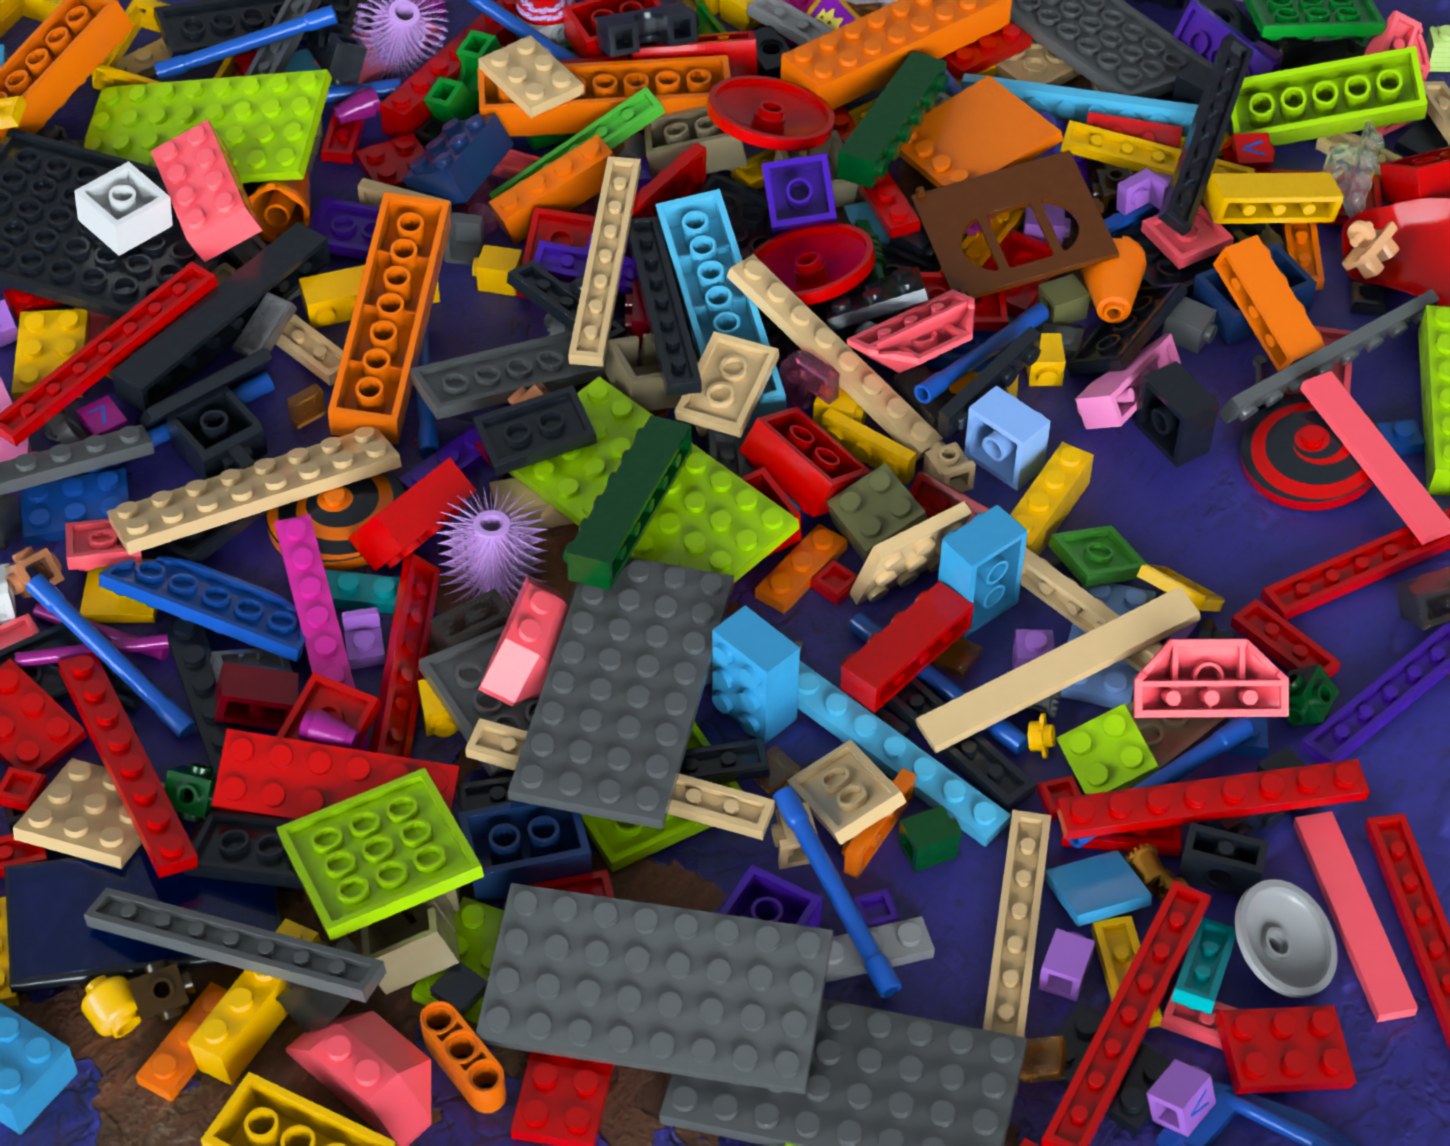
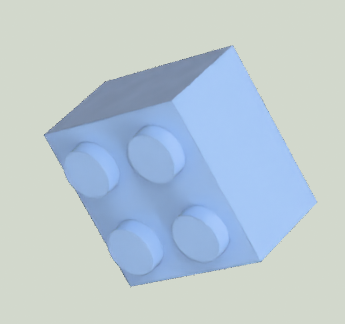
M995 386L969 407L964 454L968 459L973 460L974 463L1018 491L1039 474L1045 466L1051 421L1040 412L1033 410L1018 400L1014 395Z

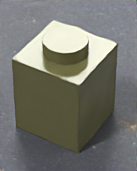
M1074 274L1039 285L1037 303L1045 305L1049 311V318L1045 322L1066 326L1087 319L1091 296L1087 286L1082 285Z

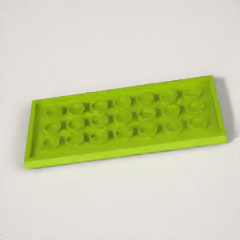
M327 69L102 87L83 148L157 168L151 153L153 149L209 120L225 142L242 183L304 179L332 76Z
M600 376L577 393L596 433L597 443L508 472L578 526H580L583 518H588L597 495L603 494L610 474L616 472L619 468L624 451L630 450L637 430L643 428L652 415ZM692 443V453L630 557L734 576L735 583L798 531L799 520Z

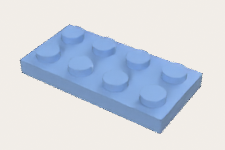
M1116 583L1089 587L1082 585L1085 591L1095 598L1102 600L1107 607L1120 616L1156 597V592ZM1072 623L1068 642L1086 632ZM1120 660L1063 689L1061 697L1109 708H1116L1124 703L1128 705L1132 699L1134 678L1137 676L1138 671L1124 660Z

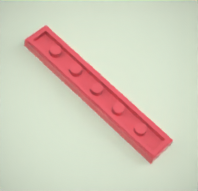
M1329 371L1303 381L1300 390L1421 544L1424 545L1450 534V519L1333 372Z
M1328 811L1295 817L1293 827L1376 1022L1415 1016L1418 1006L1333 812Z

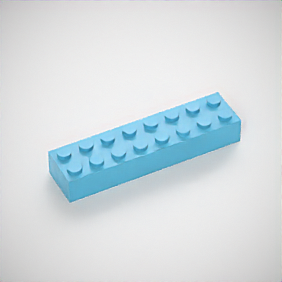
M720 189L655 204L675 284L698 361L714 331L770 346L758 307L726 277L729 269L743 260ZM776 365L746 428L752 427L758 417L787 409L785 391Z

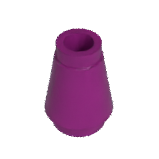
M362 87L333 107V112L340 125L374 117L376 112L380 111V100L372 87L367 89Z
M320 708L317 711L308 709L302 719L298 738L307 742L355 749L360 730L353 728L351 725Z

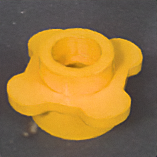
M1041 713L1040 721L1029 722L1028 744L1031 752L1042 751V758L1047 759L1049 756L1048 748L1055 747L1056 731L1054 724H1047L1046 714Z

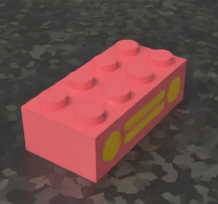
M209 120L200 123L151 151L186 240L204 262L263 231L227 146Z

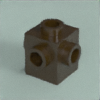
M1128 168L1096 170L1095 182L1090 183L1089 191L1093 198H1099L1100 202L1104 204V212L1101 214L1103 219L1119 213L1116 210L1118 183L1130 177Z
M168 959L145 966L146 974L128 980L140 1018L145 1021L160 1015L161 1021L165 1022L186 1014L184 1006L193 1003L190 994L197 992L190 970L182 971L180 964L177 963L169 965ZM168 983L170 993L167 997L162 998L159 989L163 984Z

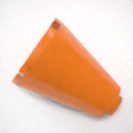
M307 171L305 172L304 179L264 182L249 196L251 205L263 230L257 233V235L264 240L272 243L297 222L307 227L310 224V176Z
M1123 235L1122 239L1112 238L1119 251V257L1080 268L1098 316L1108 323H1119L1128 318L1147 266L1146 255L1141 245L1130 237Z

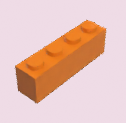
M598 134L489 201L500 227L514 245L528 237L534 207L569 212L601 192L608 156H615Z
M1258 235L1225 247L1213 265L1278 372L1326 347L1321 333L1314 328L1306 315L1303 304L1295 297L1289 287L1287 278L1279 271L1271 257L1270 250L1267 246L1263 245Z

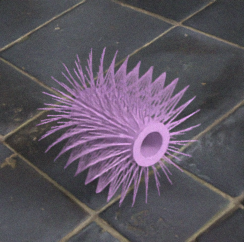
M381 0L383 2L382 5L374 1L373 3L379 9H374V7L372 9L371 6L369 7L366 4L362 6L361 4V8L370 9L377 15H374V13L373 16H370L368 13L366 15L365 12L363 13L359 10L356 16L360 18L369 17L375 22L368 23L363 19H358L357 21V18L354 22L370 26L374 30H364L356 25L357 31L354 32L362 33L360 31H363L372 37H360L353 34V37L373 42L372 44H365L367 47H374L372 50L367 51L366 54L369 52H378V54L371 55L365 59L371 60L379 56L372 64L375 65L377 62L378 64L381 63V65L385 64L381 80L389 62L387 78L391 65L394 77L395 65L396 76L398 70L401 82L400 70L398 69L399 64L401 71L403 69L406 76L405 64L411 73H415L408 65V61L420 69L411 58L426 64L417 56L424 55L429 59L434 57L424 54L420 49H429L434 54L435 52L436 54L438 53L437 46H440L441 41L429 40L424 35H435L442 40L444 34L430 32L427 28L435 27L446 31V27L435 24L431 25L432 23L429 24L428 22L429 20L450 21L437 17H423L426 14L441 12L438 10L436 12H419L424 8L427 9L430 6H434L433 4L421 6L419 9L418 7L426 0H422L420 3L419 1L416 2V0L414 2L412 0H389V3H387V0ZM422 42H430L432 45L434 44L436 47L428 48Z
M495 498L494 510H492V501L491 510H489L487 499L484 509L482 504L480 506L477 502V506L481 509L480 513L477 510L475 511L469 504L468 506L477 514L476 517L467 511H463L461 508L459 509L471 519L447 514L463 523L437 522L457 529L436 532L453 537L452 539L437 543L452 547V549L438 554L454 558L438 565L455 568L439 575L459 577L441 585L467 582L460 588L447 594L474 586L464 596L454 601L456 603L467 594L470 595L471 592L479 588V592L471 601L473 602L476 597L478 598L481 591H483L482 595L485 592L483 598H487L486 595H488L490 608L491 596L493 594L494 614L495 594L498 604L500 596L505 597V590L516 600L517 598L508 590V587L512 591L513 589L516 590L519 594L520 590L513 584L522 586V581L527 577V574L548 572L531 567L532 565L546 562V560L537 559L532 556L547 551L532 546L547 540L531 535L547 529L527 528L529 525L545 519L521 521L536 511L512 518L525 507L524 505L513 513L510 512L507 516V511L517 502L516 499L509 508H506L504 513L503 510L501 512L503 507L502 501L497 511Z

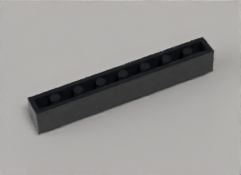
M299 222L283 232L270 245L261 250L241 268H238L229 278L219 286H216L195 305L191 306L188 311L173 323L167 325L163 331L148 343H145L137 352L120 363L111 372L116 397L142 412L166 399L238 339L266 292L286 300L300 288L299 278L316 275L331 263L328 238Z

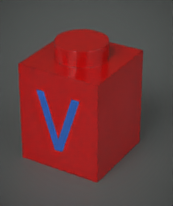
M1269 133L1233 134L1222 145L1224 161L1250 168L1267 169L1274 163L1275 149L1270 143Z

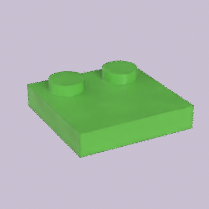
M1112 525L1051 534L1048 544L1050 549L1084 587L1140 579L1137 577L1141 566L1147 564Z

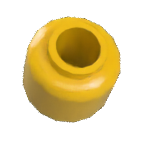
M101 975L86 986L85 991L87 994L81 1002V1011L101 1036L113 1035L115 1038H120L130 1033L139 1025L141 1018L129 982L123 976L107 978L106 975Z

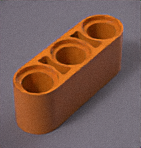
M444 1001L429 1003L420 1014V1025L425 1048L476 1111L481 1113L498 1111L506 1101L505 1076L502 1066L455 1007ZM438 1026H446V1028L441 1030L434 1029ZM460 1055H470L465 1059L456 1058ZM484 1084L494 1085L493 1087L486 1089L479 1088L481 1085Z

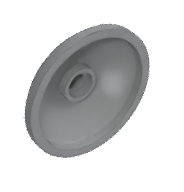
M1264 880L1245 891L1236 908L1235 931L1240 951L1252 972L1265 985L1284 996L1305 998L1322 991L1331 982L1335 974L1338 954L1334 932L1320 906L1304 890L1283 880Z

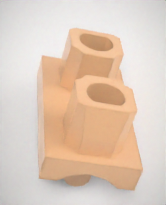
M1359 220L1349 226L1347 235L1350 245L1354 248L1342 262L1346 271L1357 267L1364 279L1380 274L1385 268L1381 262L1390 259L1399 251V247L1392 239V236L1398 230L1393 221L1389 222L1381 230L1374 229V225L1370 221Z

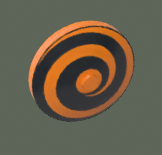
M387 471L270 509L265 513L269 538L274 547L281 553L274 522L310 514L324 569L345 571L365 566L368 563L348 537L401 496L405 489L399 479L391 471Z

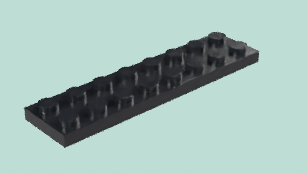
M200 0L154 7V18L170 57H174L271 27L285 0ZM322 0L317 9L333 5L336 15L345 18L351 28L354 25L355 27L358 25L364 30L372 29L370 26L354 22L356 18L357 21L360 18L356 15L359 10L360 12L363 10L366 15L367 13L370 16H373V13L377 15L370 9L361 8L362 3L372 5L374 9H379V7L368 0ZM376 0V1H375V2H377L378 4L380 3L381 5H382V3H383V2H381V0ZM361 17L363 20L365 19L368 23L375 22L369 17ZM356 28L351 29V32L357 31ZM310 31L305 32L301 40L308 39Z

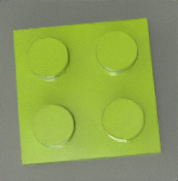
M1125 703L1056 738L1085 795L1124 790L1160 770Z

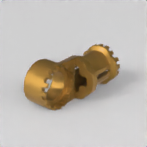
M1145 843L1144 846L1141 844L1138 850L1135 847L1133 848L1135 852L1130 851L1129 855L1125 856L1126 862L1152 896L1156 895L1158 897L1160 905L1174 880L1189 886L1182 877L1175 878L1169 869L1164 868L1157 857L1158 849L1154 844Z

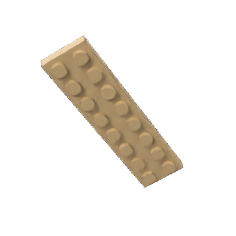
M361 427L356 429L354 433L345 436L326 438L319 444L307 448H295L285 455L272 459H260L246 469H228L218 476L206 480H194L181 488L171 491H159L149 498L136 502H124L118 505L117 508L108 510L107 515L128 555L400 468L402 464L400 454L379 429Z

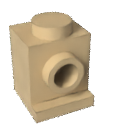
M940 441L932 444L928 451L924 453L923 472L960 492L973 489L976 469L974 461L968 460L956 442L946 445ZM955 476L958 477V478H956V479L950 480V478H952V477H955Z
M808 802L802 803L809 815V821L817 833ZM777 807L775 811L777 824L771 825V832L775 847H779V868L785 869L810 864L796 836L787 826Z

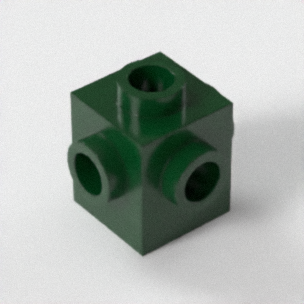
M1320 664L1290 670L1287 674L1289 678V717L1285 718L1293 728L1322 723L1329 715V710L1339 693L1338 688Z
M191 763L190 766L181 765L168 769L164 790L174 810L181 813L180 817L182 819L203 822L210 810H221L212 806L218 773L213 772L214 767L202 763Z

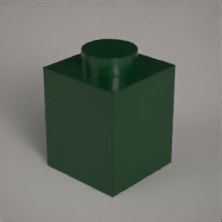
M943 805L900 820L898 844L914 872L957 858L962 831L958 821L954 817H949Z

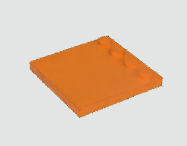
M987 75L925 113L921 126L914 128L909 143L902 145L899 156L939 188L1029 162L1062 142L1063 136L1060 129L990 75Z

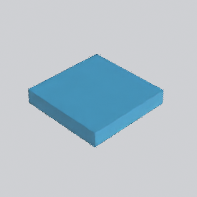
M1118 850L1045 870V882L1078 927L1152 905V894Z

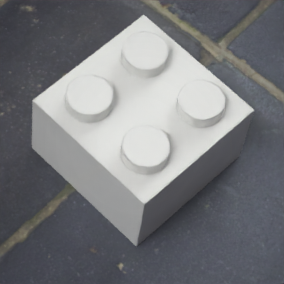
M129 161L75 190L78 220L119 256L173 226L170 196Z

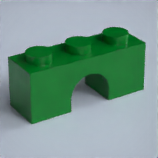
M472 29L455 52L461 65L457 81L439 76L423 99L434 118L447 123L452 119L460 121L469 119L479 105L478 58L502 48L495 35Z

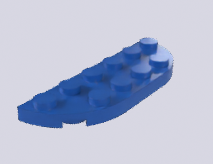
M156 557V562L143 561L139 564H135V559H130L117 563L99 574L98 586L113 591L117 595L126 596L151 608L178 616L182 620L191 621L216 633L230 636L250 646L269 651L281 658L298 662L304 652L306 637L302 634L295 606L270 590L193 561L173 557Z

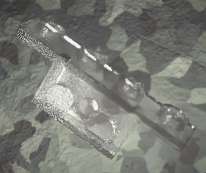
M1373 121L1365 123L1360 141L1342 142L1331 146L1322 173L1330 172L1341 192H1343L1344 199L1342 204L1349 218L1361 213L1366 208L1368 191L1372 188V178L1375 170L1378 168L1379 155L1381 150L1384 149L1383 135L1380 131L1376 130Z

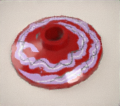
M517 0L515 9L518 16L525 22L533 25L550 26L564 22L563 7L575 4L576 1Z

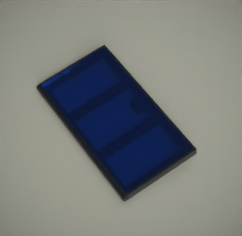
M145 849L136 850L122 869L79 857L4 866L10 972L9 987L12 993L89 983L101 975H106L107 978L112 976H123L124 978L141 976L146 974L145 966L164 959H168L169 965L180 964L182 970L223 964L88 927L84 914L106 887L273 932L281 925L277 886L186 876L184 871L159 878Z

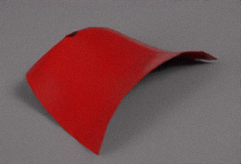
M1450 198L1413 199L1361 212L1344 223L1342 230L1343 260L1354 248L1350 245L1347 230L1353 222L1359 220L1370 221L1373 223L1374 229L1381 230L1389 222L1393 221L1398 228L1392 239L1399 247V251L1390 259L1381 262L1385 268L1380 274L1364 279L1356 267L1346 271L1350 277L1360 282L1390 287L1417 297L1433 289L1440 299L1436 304L1450 307Z

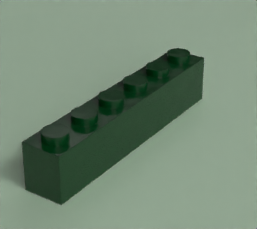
M915 51L909 54L838 151L836 178L872 189L879 178L885 177L890 162L897 160L902 145L909 143L914 128L921 126L927 110H932L939 93L945 92L949 82V75L946 74L947 61Z
M651 415L644 427L637 430L630 450L624 451L619 468L616 472L610 474L603 494L597 495L595 498L593 509L588 518L582 519L574 541H570L566 545L563 561L567 564L568 580L611 590L692 453L691 424Z

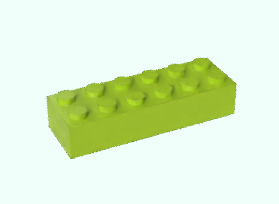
M1416 46L1245 77L1230 118L1232 135L1269 133L1270 143L1273 146L1425 119L1428 103Z
M1426 305L1418 329L1427 492L1431 495L1450 496V307Z

